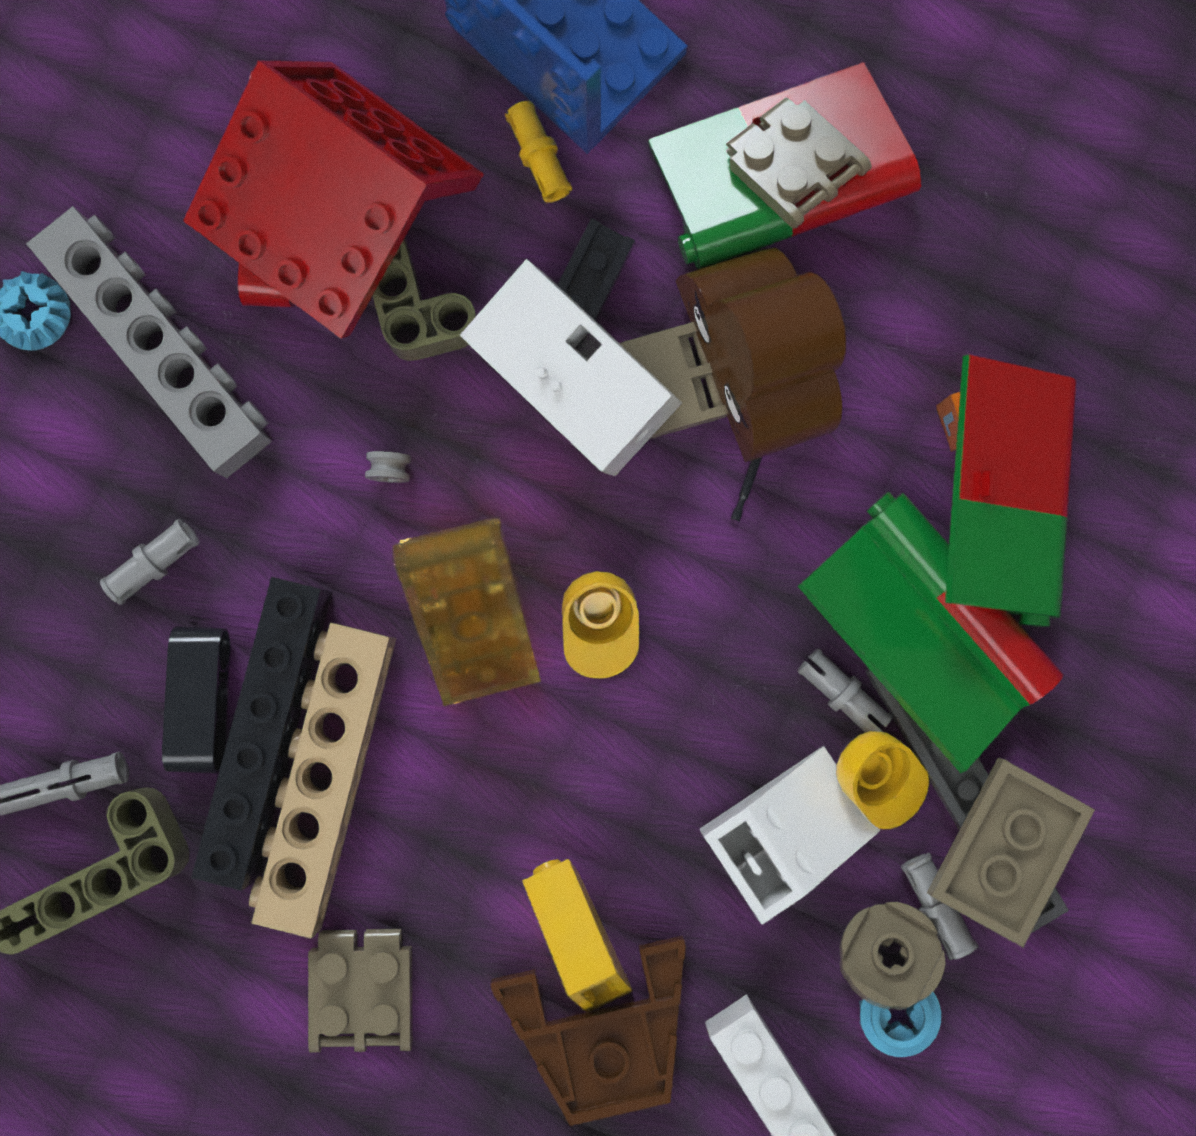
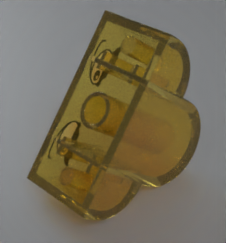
M499 516L400 540V543L393 545L395 569L444 706L541 682Z

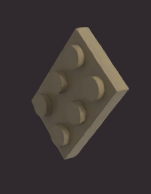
M998 758L931 883L927 894L1017 945L1024 947L1095 809L1012 763Z

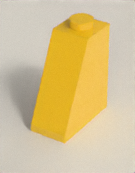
M559 859L550 860L536 867L533 870L534 875L522 880L568 997L586 1012H591L633 992L578 870L569 859L563 862Z

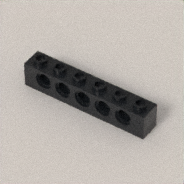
M275 577L270 579L191 877L193 879L242 891L253 884L258 877L263 858L264 841L271 828L275 813L276 796L286 771L289 759V746L292 736L297 729L302 710V696L310 679L315 660L316 643L322 632L332 595L330 591Z

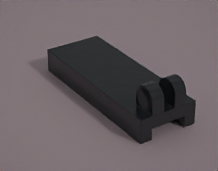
M591 218L557 286L597 321L636 245L635 240L628 236L625 237ZM590 332L575 347L580 353Z

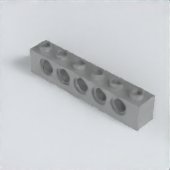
M72 206L26 244L213 472L228 478L272 442L263 431V428L269 423L250 401L242 405L231 391L238 386L220 364L217 363L211 368L201 356L207 348L188 326L180 330L170 317L176 313V310L157 289L149 293L139 281L146 274L127 252L119 256L109 243L115 237L96 215L87 219ZM96 258H101L99 269L91 275H86L88 264ZM132 294V302L129 308L117 313L116 305L120 298ZM163 331L161 344L156 349L147 351L146 343L149 336L154 332ZM186 368H194V379L191 384L185 388L178 389L177 377L180 372ZM216 405H225L226 414L223 421L216 426L209 427L207 423L209 411Z

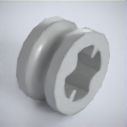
M384 451L366 453V460L371 463L370 470L365 471L366 479L392 483L410 481V475L405 472V466L411 463L410 455Z

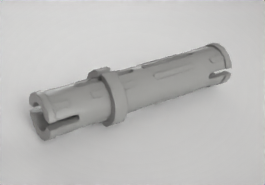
M116 752L106 757L79 763L77 760H71L61 764L60 769L0 785V816L68 798L70 801L84 799L87 792L114 784H123L129 779L126 759L121 752ZM85 775H91V778L79 780L66 785L59 784V782H64ZM40 789V792L14 799L9 797L26 791Z

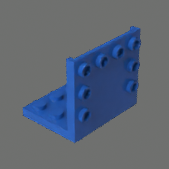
M445 0L447 9L445 16L450 26L522 94L533 102L539 110L586 154L628 114L687 52V45L639 0Z

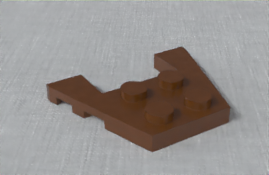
M683 935L639 945L650 996L648 999L547 1021L536 969L491 979L492 993L496 1000L500 1001L509 1016L513 1029L520 1041L523 1040L537 1064V1070L570 1126L671 1103L677 1042L676 1032L682 990L683 960L685 959L686 948Z

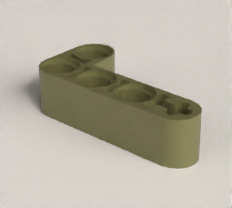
M405 236L373 294L382 334L395 355L406 361H416L468 346L469 344L460 334L477 316L471 301L457 293L444 294L423 300ZM393 279L407 281L406 289L397 296L384 294L385 286L389 281ZM453 312H461L468 316L465 326L457 331H450L443 327L445 318ZM413 324L420 328L419 335L413 342L402 344L396 341L397 332L401 327Z
M144 787L119 794L115 797L108 807L107 820L121 851L0 910V952L4 954L22 952L184 870L189 861L190 852L188 844L164 795L154 788ZM135 799L142 802L146 808L147 816L143 825L138 824L131 817L130 807ZM154 846L163 848L167 853L168 866L165 870L157 868L152 862L151 852ZM108 869H113L121 877L122 885L119 892L111 890L107 885L106 873ZM63 892L68 893L74 899L75 910L73 915L65 912L61 906L60 899ZM36 914L40 923L21 932L18 929L17 923Z

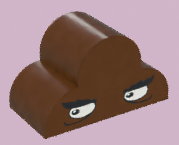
M771 247L680 275L675 282L691 323L694 322L697 329L696 335L707 363H710L713 379L721 401L727 408V417L745 463L832 433L838 428L842 418V397L835 371L841 367L845 358L846 333L839 305L831 289L820 276L813 272L797 275L788 258L780 250Z

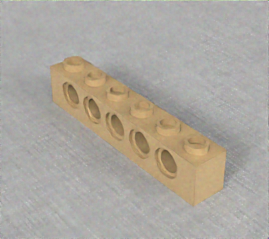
M330 623L328 632L322 631L320 633L314 652V659L320 661L316 679H310L307 682L302 696L301 708L307 710L302 729L297 728L289 746L288 757L294 759L290 778L284 777L282 779L276 796L275 806L282 808L277 828L271 827L263 845L262 856L268 858L264 877H257L249 899V906L255 908L252 924L307 938L314 937L322 929L397 638L335 623ZM344 664L353 666L358 674L357 685L348 693L342 691L335 681L337 670ZM330 713L338 714L345 723L344 735L338 741L329 739L323 731V721ZM316 762L327 765L331 770L332 782L328 789H319L311 781L310 771ZM302 812L310 813L318 820L319 832L316 838H308L300 833L297 821ZM287 863L299 864L306 873L304 887H295L286 880L285 867Z

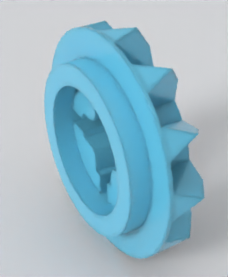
M21 271L20 276L12 280H3V287L0 290V337L10 345L22 350H39L55 343L63 335L70 321V302L64 289L56 281L42 273L30 274ZM27 295L34 304L44 306L32 312V320L29 321L30 325L23 316L13 314L18 312L19 309L25 308Z
M934 992L924 1000L907 1008L906 1013L910 1017L909 1021L914 1025L912 1029L899 1021H895L891 1025L887 1022L892 1016L888 1009L874 1006L864 999L859 1001V1023L865 1036L876 1049L894 1057L916 1055L930 1046L939 1032L941 1008Z

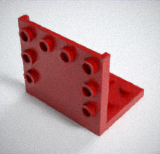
M258 61L183 221L342 339L350 336L424 202L475 191L484 173L333 62Z

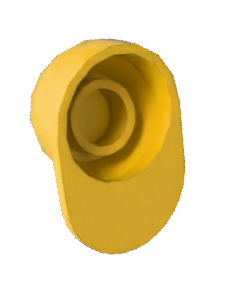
M595 571L583 574L575 579L565 591L562 602L563 649L566 661L574 671L589 678H608L617 675L631 665L639 649V612L634 593L624 579L609 572Z
M868 731L857 736L843 750L836 765V777L842 791L855 803L865 817L880 829L896 828L911 819L922 806L928 792L929 777L923 765L911 749L888 733Z

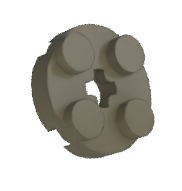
M886 902L883 905H874L860 911L847 925L840 941L839 965L840 971L850 987L866 1002L884 1009L902 1010L924 1000L937 988L945 969V954L937 937L938 932L926 915L904 903ZM892 942L900 945L899 955L905 959L903 967L896 964L891 968L882 964L883 957L878 953L879 945L886 948Z

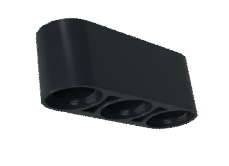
M175 626L170 633L167 652L162 739V763L164 770L167 772L218 774L220 771L226 742L230 667V635L226 628Z

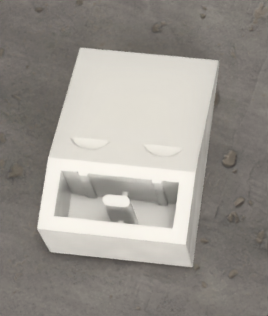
M824 746L699 829L761 924H764L808 894L880 832V829L874 826L842 791L836 777V763Z

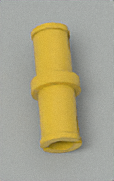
M519 102L507 110L508 113L505 114L507 122L510 123L521 147L519 152L520 159L524 166L530 167L544 202H556L566 197L569 191L572 190V186L568 182L556 156L558 147L554 138L546 135L533 102Z

